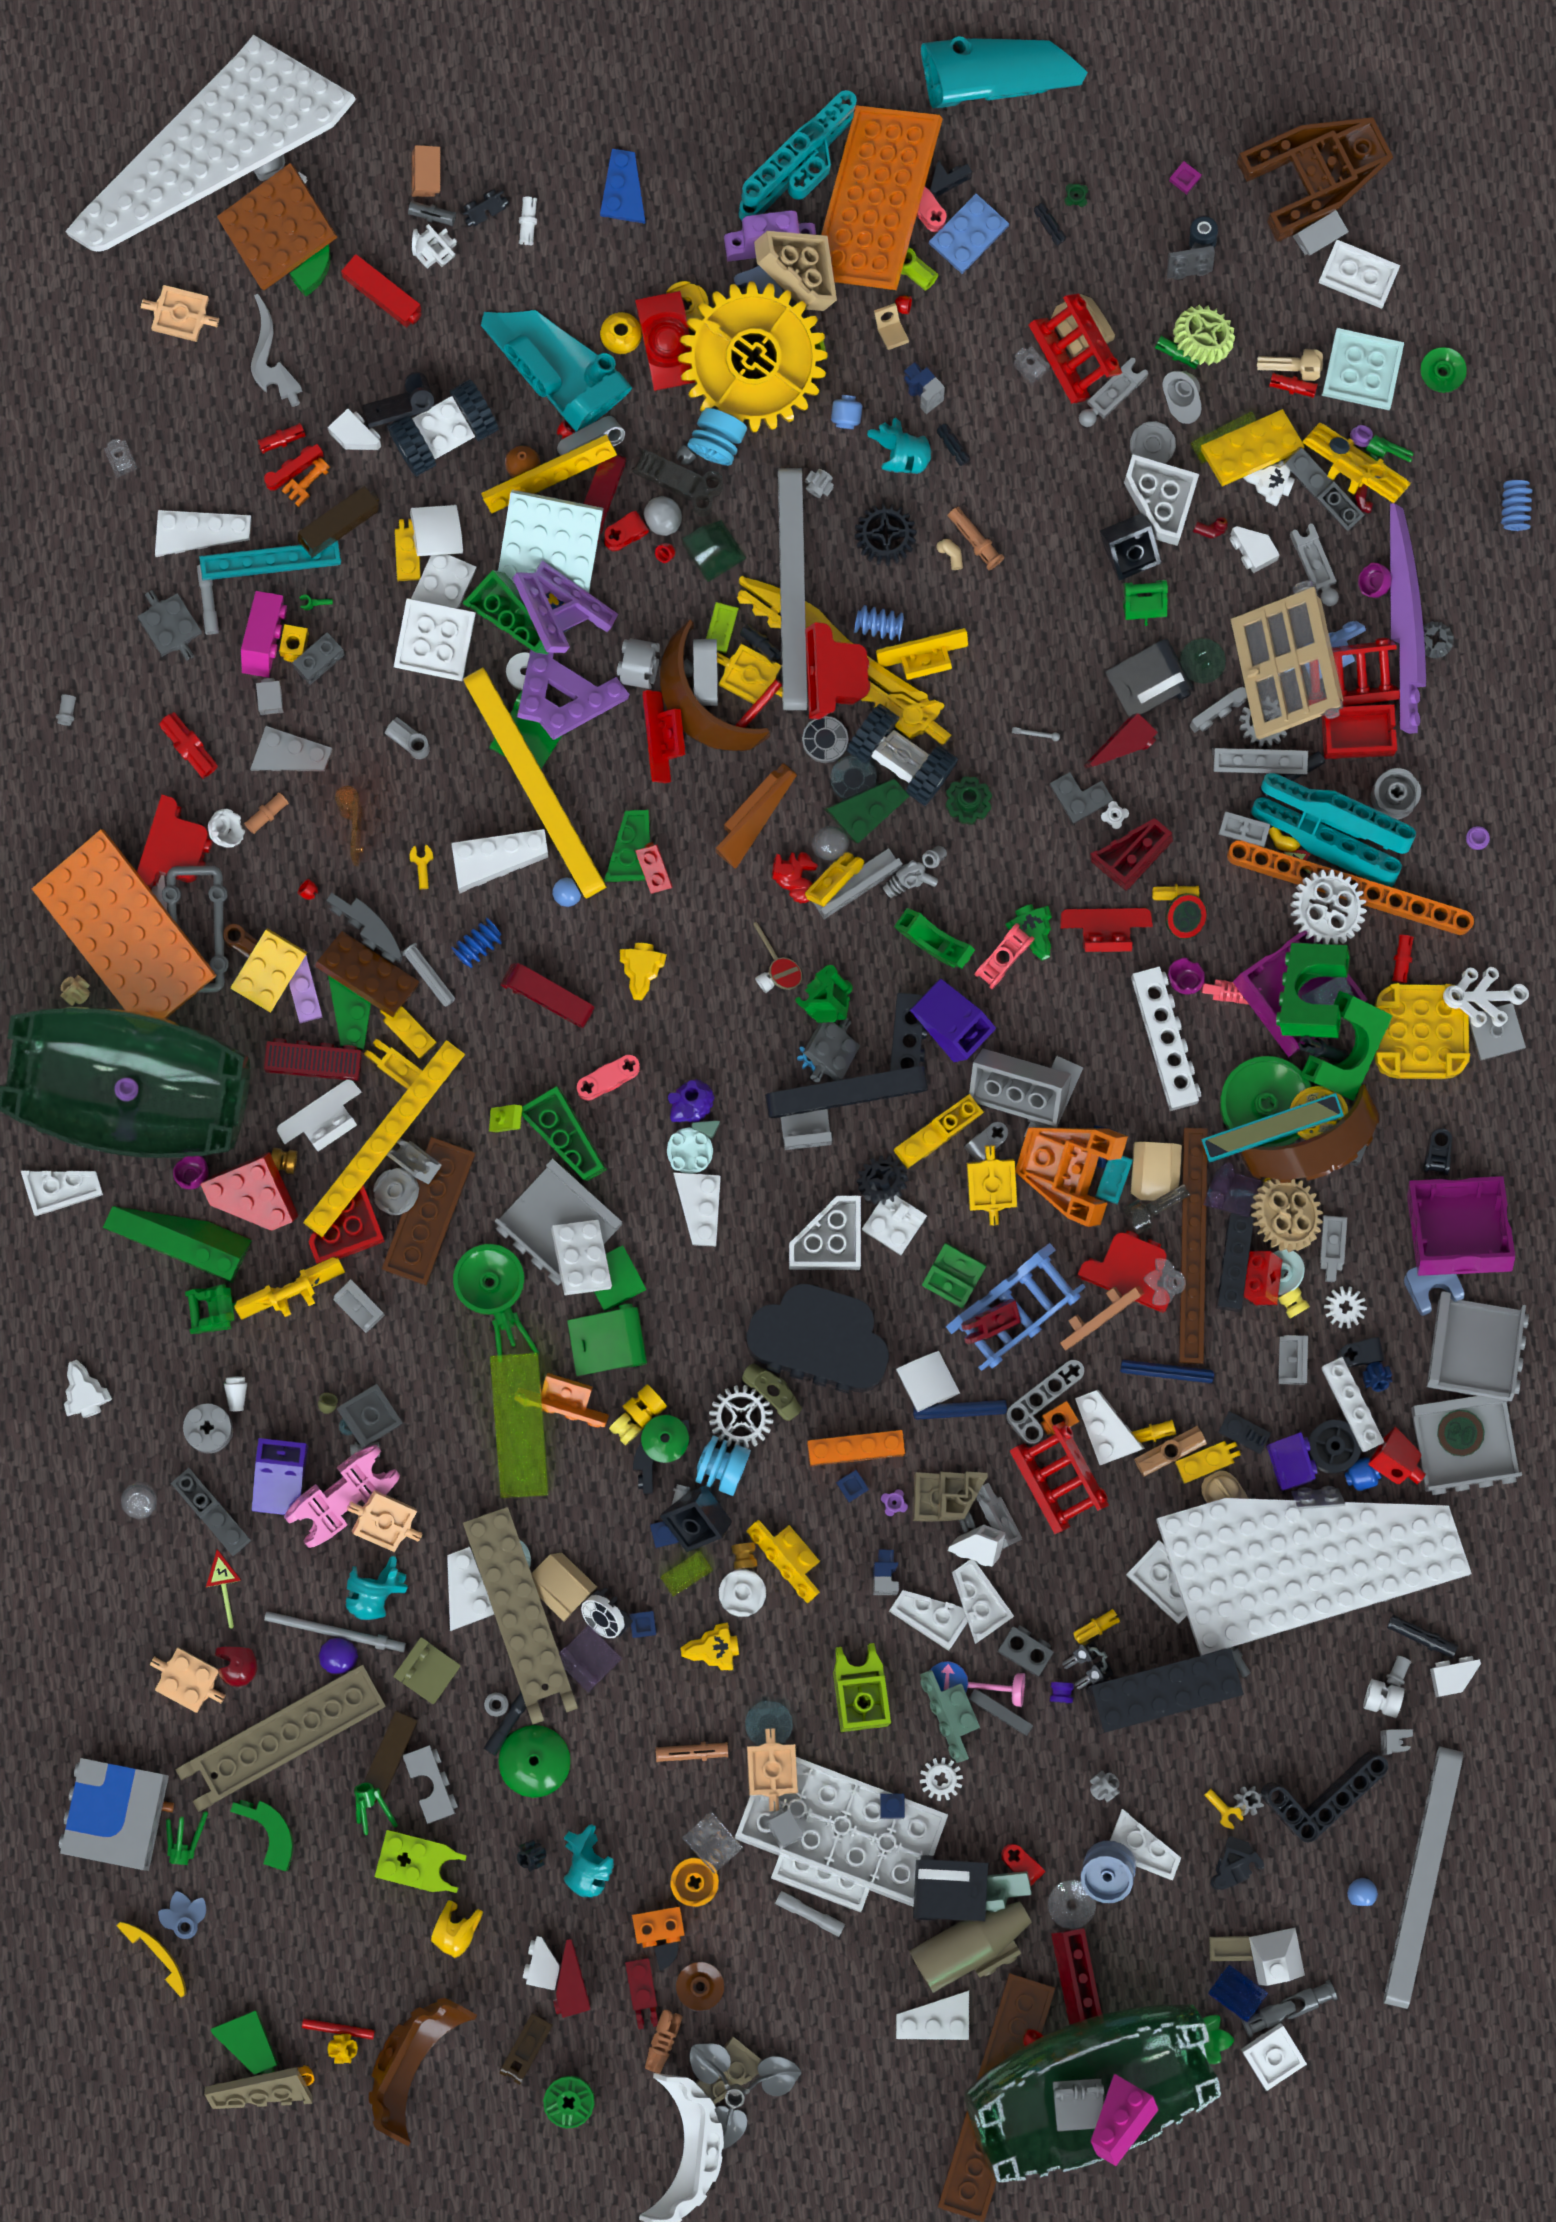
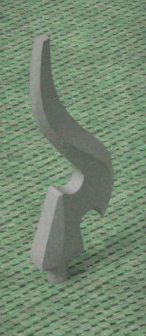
M256 294L254 296L260 311L261 329L251 362L253 378L266 393L268 385L276 384L279 387L281 399L288 398L292 407L300 404L297 394L302 392L299 383L280 362L272 368L267 366L274 334L273 321L265 303Z

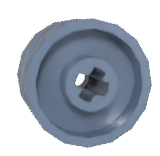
M1102 1841L1094 1844L1086 1853L1081 1871V1885L1085 1893L1093 1900L1101 1903H1115L1123 1900L1131 1891L1136 1872V1859L1131 1850L1124 1844L1116 1841Z

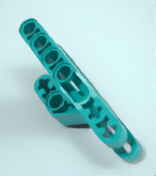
M841 91L814 118L801 126L745 181L738 213L741 221L747 216L763 214L787 189L792 198L797 200L805 198L829 174L831 163L828 146L852 123L857 102L853 92ZM842 99L845 101L850 99V106L842 104ZM815 167L818 168L820 172L812 173L809 169ZM751 207L755 211L753 213H747L744 210V208Z
M1275 773L1265 775L1261 784V789L1264 793L1304 812L1302 815L1269 799L1257 798L1251 809V813L1255 818L1289 833L1307 852L1369 881L1389 887L1395 884L1402 868V864L1398 859L1325 826L1321 822L1353 837L1364 840L1369 839L1384 846L1383 848L1386 850L1390 849L1400 854L1409 852L1416 836V831L1413 827L1336 791L1308 789Z

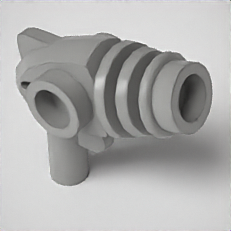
M912 860L908 864L903 865L896 872V875H893L889 882H886L883 889L892 898L897 896L898 893H902V891L905 892L906 888L918 887L923 882L935 887L938 883V878L925 873V865L923 863Z

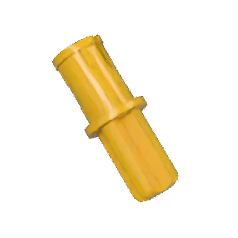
M1175 884V886L1153 887L1152 898L1155 901H1176L1185 895L1199 898V886H1178V884Z
M1173 1420L1155 1425L1149 1424L1148 1428L1131 1433L1138 1442L1142 1443L1150 1440L1156 1442L1157 1439L1176 1435Z
M1111 1609L1097 1619L1092 1618L1090 1623L1073 1632L1075 1640L1082 1644L1097 1634L1102 1635L1104 1630L1120 1622L1119 1618L1115 1617L1117 1616L1116 1612Z

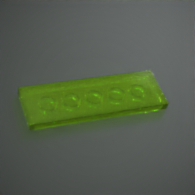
M538 1353L490 1356L500 1496L501 1498L548 1495Z

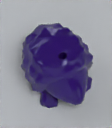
M695 1079L687 1083L685 1082L676 1089L675 1093H669L668 1100L672 1104L671 1121L700 1122V1120L704 1119L705 1115L710 1113V1108H712L715 1099L711 1087L703 1081Z

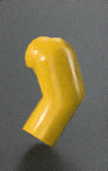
M1276 827L1269 829L1268 833L1279 850L1293 852L1300 847L1299 842L1293 837L1283 836L1280 829Z

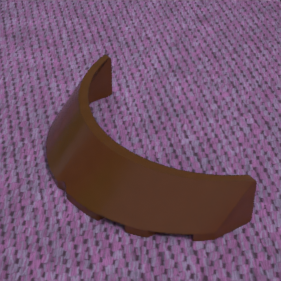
M690 619L672 636L663 654L660 668V686L667 710L681 709L683 731L691 738L708 747L729 751L752 750L770 737L769 729L742 728L718 719L699 703L689 687L684 671L683 653L687 634L694 629V623Z
M1363 1084L1360 1086L1357 1099L1349 1112L1325 1132L1290 1145L1274 1147L1256 1146L1240 1153L1245 1166L1255 1178L1278 1179L1280 1183H1292V1179L1306 1178L1307 1181L1316 1179L1346 1166L1358 1157L1357 1153L1364 1146H1369L1373 1140L1372 1135L1376 1125L1379 1123V1113Z
M446 1998L437 1999V2002L424 2008L418 2007L410 2013L412 2017L403 2025L398 2024L386 2040L384 2048L379 2053L373 2068L372 2077H374L373 2090L369 2092V2103L372 2104L375 2120L373 2121L376 2130L408 2147L411 2141L406 2127V2102L411 2082L421 2061L444 2034L464 2022L475 2020L477 2014Z

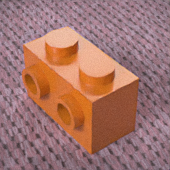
M680 1906L632 1915L637 1944L642 1943L643 1948L656 1946V1941L666 1939V1943L681 1941L680 1936L685 1935Z

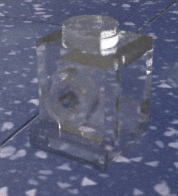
M1032 346L1028 350L1025 347L1022 348L1014 356L1016 360L1013 366L1031 386L1049 372L1050 364ZM1032 359L1035 363L1029 365L1026 361Z
M114 439L107 443L108 447L104 448V451L116 478L138 469L125 440ZM123 452L122 457H115V454Z

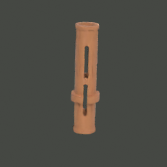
M701 1742L699 1745L656 1747L657 1762L691 1759L707 1761V1758L728 1757L727 1742L713 1744ZM715 1750V1752L694 1753V1751ZM675 1752H690L686 1754H669Z

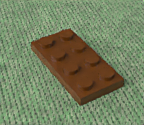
M343 931L340 932L315 965V967L391 1017L396 1015L419 985L418 980Z

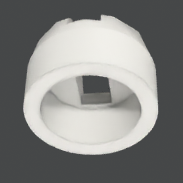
M764 972L755 978L765 993L770 991L775 985L768 972Z

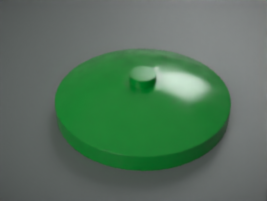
M1261 1056L1243 1062L1231 1072L1221 1091L1220 1110L1226 1127L1230 1130L1290 1109L1294 1098L1301 1091L1311 1087L1309 1080L1300 1077L1302 1071L1294 1064L1278 1057ZM1294 1133L1259 1146L1290 1145L1299 1139L1300 1136Z

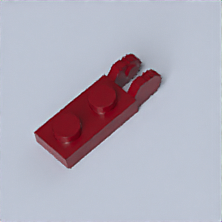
M1009 1299L975 1316V1318L961 1324L962 1330L978 1327V1332L970 1333L964 1337L965 1343L972 1344L982 1339H988L1020 1323L1016 1300Z
M649 1958L625 1962L633 2011L635 2010L638 2029H644L641 2009L650 2008L651 2023L655 2027L658 2025L657 2002Z

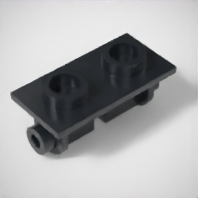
M492 189L483 194L484 199L476 203L473 200L463 206L465 210L461 211L460 214L468 216L465 219L468 227L472 225L475 227L487 220L488 217L484 212L487 209L491 216L506 209L505 206L509 205L505 197H500L504 193L502 190L496 191Z

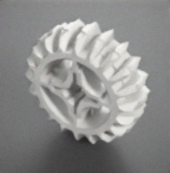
M746 1385L743 1386V1392H739L738 1386H734V1394H731L727 1388L725 1389L726 1398L721 1394L717 1396L721 1404L717 1402L712 1403V1406L718 1409L717 1411L709 1412V1415L716 1417V1419L709 1421L710 1425H718L712 1432L717 1434L721 1431L722 1434L718 1440L721 1442L725 1437L728 1438L727 1447L731 1445L732 1441L736 1442L735 1445L744 1442V1447L747 1449L749 1447L748 1441H751L755 1447L758 1445L756 1437L762 1441L765 1440L764 1435L761 1434L762 1431L770 1433V1429L765 1424H773V1420L766 1418V1416L772 1415L773 1410L765 1411L764 1408L768 1407L770 1402L765 1401L761 1403L760 1401L764 1397L760 1394L756 1398L754 1396L757 1391L755 1388L752 1389L751 1394L747 1393L748 1386ZM744 1398L752 1402L744 1408H738L730 1401ZM724 1407L729 1410L733 1417L726 1428H724L721 1421ZM756 1407L759 1408L761 1413V1423L758 1428L750 1420V1414ZM732 1409L740 1413L746 1412L748 1409H750L745 1416L747 1423H742L741 1421V1423L737 1422L733 1426V1424L736 1422L737 1415ZM738 1427H745L752 1434L740 1437L731 1433Z

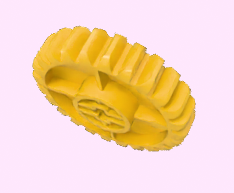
M750 281L747 284L745 294H741L736 284H731L728 291L729 299L727 300L721 293L715 291L712 294L714 308L700 303L697 309L703 320L689 318L686 323L695 334L685 335L680 338V342L684 346L691 348V351L678 356L679 362L691 365V369L680 376L681 380L695 381L696 383L688 393V396L695 398L703 395L705 398L700 406V411H704L705 408L715 407L717 410L727 413L741 422L748 420L751 432L758 431L761 419H764L769 429H776L778 414L790 423L794 420L791 409L792 405L797 409L805 411L808 408V404L802 395L805 393L815 396L819 393V389L811 382V379H820L826 375L823 369L815 366V362L822 361L828 357L827 352L815 349V345L824 340L825 335L823 333H811L810 328L818 321L817 317L810 316L803 319L801 316L805 310L806 303L801 301L791 307L789 305L791 291L789 290L783 292L779 298H775L774 285L771 283L766 285L762 294H758L754 281ZM757 335L763 338L761 343L754 342L751 345L742 337ZM735 342L750 352L758 349L760 352L758 358L772 368L771 371L768 372L756 362L751 366L745 362L748 356L734 347ZM766 342L772 347L774 361L765 355L767 350L763 345ZM731 352L741 359L739 365L743 369L739 373L735 370L731 361ZM755 369L764 377L748 379L742 375L745 371L751 372Z

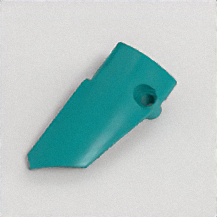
M958 36L951 40L927 42L921 45V57L928 96L933 109L956 106L966 100L981 98L996 100L1043 93L1050 89L1080 86L1088 73L1071 56L1049 40L965 39ZM953 45L959 47L960 54L954 51Z
M538 311L483 313L482 328L536 393L541 397H547L575 432L597 421L632 390V386L622 374L616 371L615 359L610 354L601 353L597 355Z

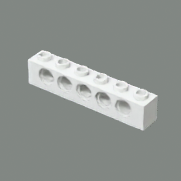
M1160 967L1134 973L1131 976V980L1169 1110L1173 1111L1195 1105L1199 1102L1198 1097H1201V1091L1198 1083L1194 1084L1193 1082L1194 1067L1192 1062L1187 1061L1185 1053L1188 1052V1047L1185 1039H1181L1179 1030H1182L1179 1017H1174L1172 1008H1175L1172 994L1168 995L1166 986L1169 985L1165 972H1161ZM1152 988L1157 989L1160 992V997L1158 999L1150 998L1148 990ZM1156 1011H1163L1167 1019L1165 1021H1158L1154 1013ZM1163 1033L1171 1034L1173 1042L1170 1044L1164 1043L1161 1040V1035ZM1175 1055L1179 1058L1180 1064L1178 1066H1171L1167 1058ZM1183 1078L1186 1081V1087L1183 1089L1177 1088L1174 1084V1079Z

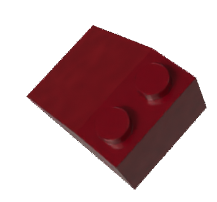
M1139 713L1132 714L1084 766L1091 768L1135 751L1148 749L1156 741L1154 736L1158 732Z
M572 1939L566 1940L556 1991L557 1999L553 2000L556 2014L561 2013L562 2018L591 2010Z

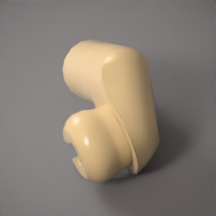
M950 539L939 541L937 543V550L939 553H947L950 556L952 570L963 569L961 549Z

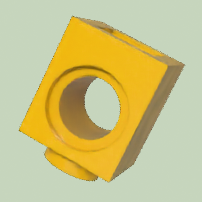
M284 624L279 649L280 656L284 657V660L294 662L306 651L309 636L308 629ZM292 640L300 642L299 647L296 649H289L287 646Z

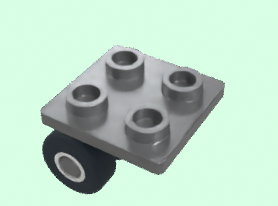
M1202 216L1192 222L1189 237L1191 250L1169 253L1168 279L1174 278L1178 280L1189 275L1203 276L1213 271L1218 226L1212 218Z

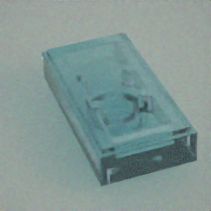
M1337 977L1301 997L1303 1001L1310 1004L1333 1005L1339 991L1352 996L1354 994L1346 978Z

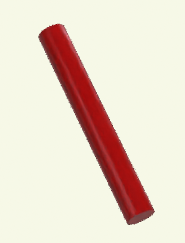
M775 679L735 726L746 728L783 684Z
M304 2018L302 2022V2028L335 2034H350L354 2037L374 2039L375 2030Z

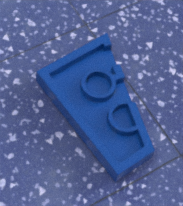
M612 149L600 216L645 224L635 152Z

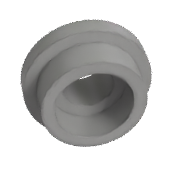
M492 1693L485 1700V1710L491 1716H502L508 1709V1700L501 1693ZM494 1700H499L501 1702V1707L499 1709H494L492 1707V1702Z

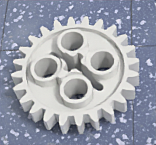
M1321 870L1319 877L1314 872L1310 875V879L1306 877L1302 880L1304 885H1297L1296 888L1300 893L1295 892L1292 894V897L1297 900L1290 904V906L1296 908L1291 913V916L1298 917L1294 925H1302L1298 932L1301 933L1306 930L1308 932L1306 939L1314 936V944H1317L1321 939L1323 944H1328L1331 940L1332 945H1337L1338 939L1341 943L1347 941V937L1351 939L1355 936L1353 931L1358 932L1361 929L1357 923L1365 921L1360 916L1367 912L1366 909L1361 908V905L1366 903V900H1359V896L1363 894V891H1355L1358 883L1350 885V876L1345 880L1342 879L1343 872L1334 876V870H1330L1326 876L1325 871ZM1317 888L1324 889L1326 893L1325 898L1318 896ZM1339 896L1346 898V907L1339 903ZM1312 899L1317 904H1312L1309 900ZM1326 904H1330L1329 908H1330L1332 911L1328 912V911H1327L1328 907H1326L1325 905H1326ZM1310 909L1317 911L1318 920L1311 918L1309 914ZM1331 918L1339 920V928H1335L1331 924Z

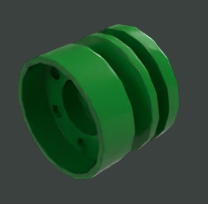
M573 2075L562 2076L553 2081L546 2090L543 2099L544 2111L548 2119L556 2126L566 2129L576 2128L585 2123L591 2116L595 2105L594 2092L590 2085L582 2078ZM565 2096L568 2098L574 2097V2108L571 2109L569 2106L565 2108L563 2106L565 2102L563 2098Z

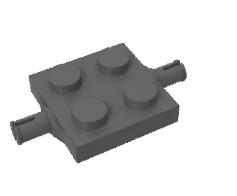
M153 590L150 591V594L147 592L145 597L152 606L149 610L138 615L137 618L161 657L172 651L180 650L186 661L190 660V658L192 659L194 654L191 652L188 644L192 639L201 635L202 631L178 593L166 600L159 601Z
M848 1018L841 1020L839 1026L834 1022L819 1023L803 1051V1054L816 1067L810 1077L814 1079V1082H819L823 1073L830 1076L834 1081L842 1080L860 1045L846 1033L851 1024Z

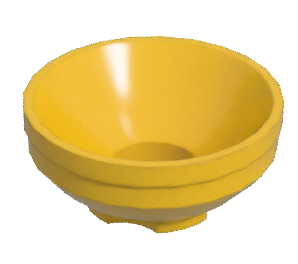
M618 312L610 315L603 322L600 337L602 343L609 351L616 354H626L638 347L642 339V331L638 320L634 316ZM624 324L627 326L628 332L623 336H619L614 332L615 326Z

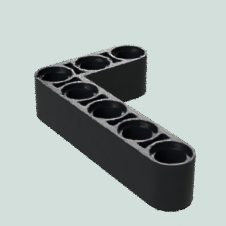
M1376 1752L1365 1753L1305 1810L1302 1809L1286 1789L1277 1783L1270 1782L1264 1785L1261 1796L1296 1837L1307 1843L1313 1842L1386 1774L1389 1767L1388 1762ZM1378 1759V1766L1371 1770V1763ZM1357 1776H1361L1360 1783L1354 1786V1779ZM1278 1790L1279 1795L1277 1799L1271 1800V1794ZM1343 1792V1799L1336 1802L1338 1793ZM1293 1807L1294 1813L1292 1816L1286 1817L1287 1810ZM1326 1808L1325 1816L1319 1818L1320 1810ZM1309 1825L1308 1832L1302 1835L1301 1830L1303 1826Z

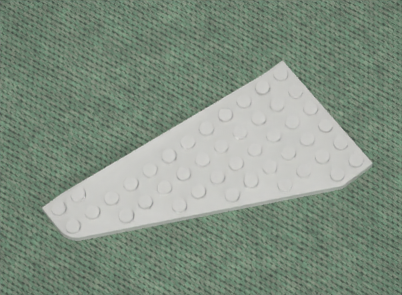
M253 35L240 52L79 214L65 232L72 239L92 251L107 250L333 128L356 99L350 92Z

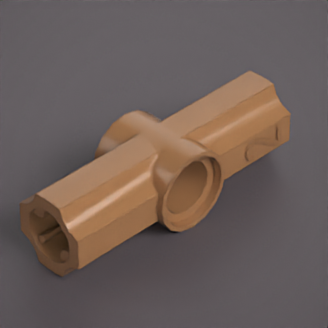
M1195 1426L1136 1457L1134 1460L1140 1473L1145 1477L1207 1443L1198 1426ZM1168 1445L1176 1448L1177 1453L1173 1458L1165 1455L1164 1448Z

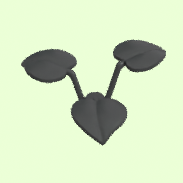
M716 2043L694 2044L690 2051L691 2066L697 2078L704 2083L713 2084L720 2076L725 2089H727L725 2101L730 2107L721 2105L714 2109L718 2121L722 2125L723 2149L733 2145L746 2130V2114L741 2110H734V2108L742 2106L745 2094H748L752 2088L762 2081V2088L767 2094L782 2096L792 2089L796 2080L801 2075V2069L791 2060L780 2056H770L758 2064L757 2070L761 2077L755 2079L744 2089L739 2084L730 2085L723 2072L729 2069L731 2058L727 2049L722 2045Z

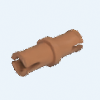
M278 792L265 806L261 805L258 808L259 811L244 824L252 834H255L265 823L271 822L274 819L273 816L289 803Z

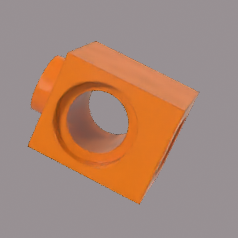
M1066 1401L1041 1417L1043 1422L1040 1424L1047 1435L1050 1433L1054 1435L1052 1416L1056 1414L1061 1415L1064 1418V1423L1070 1428L1076 1425L1079 1420Z

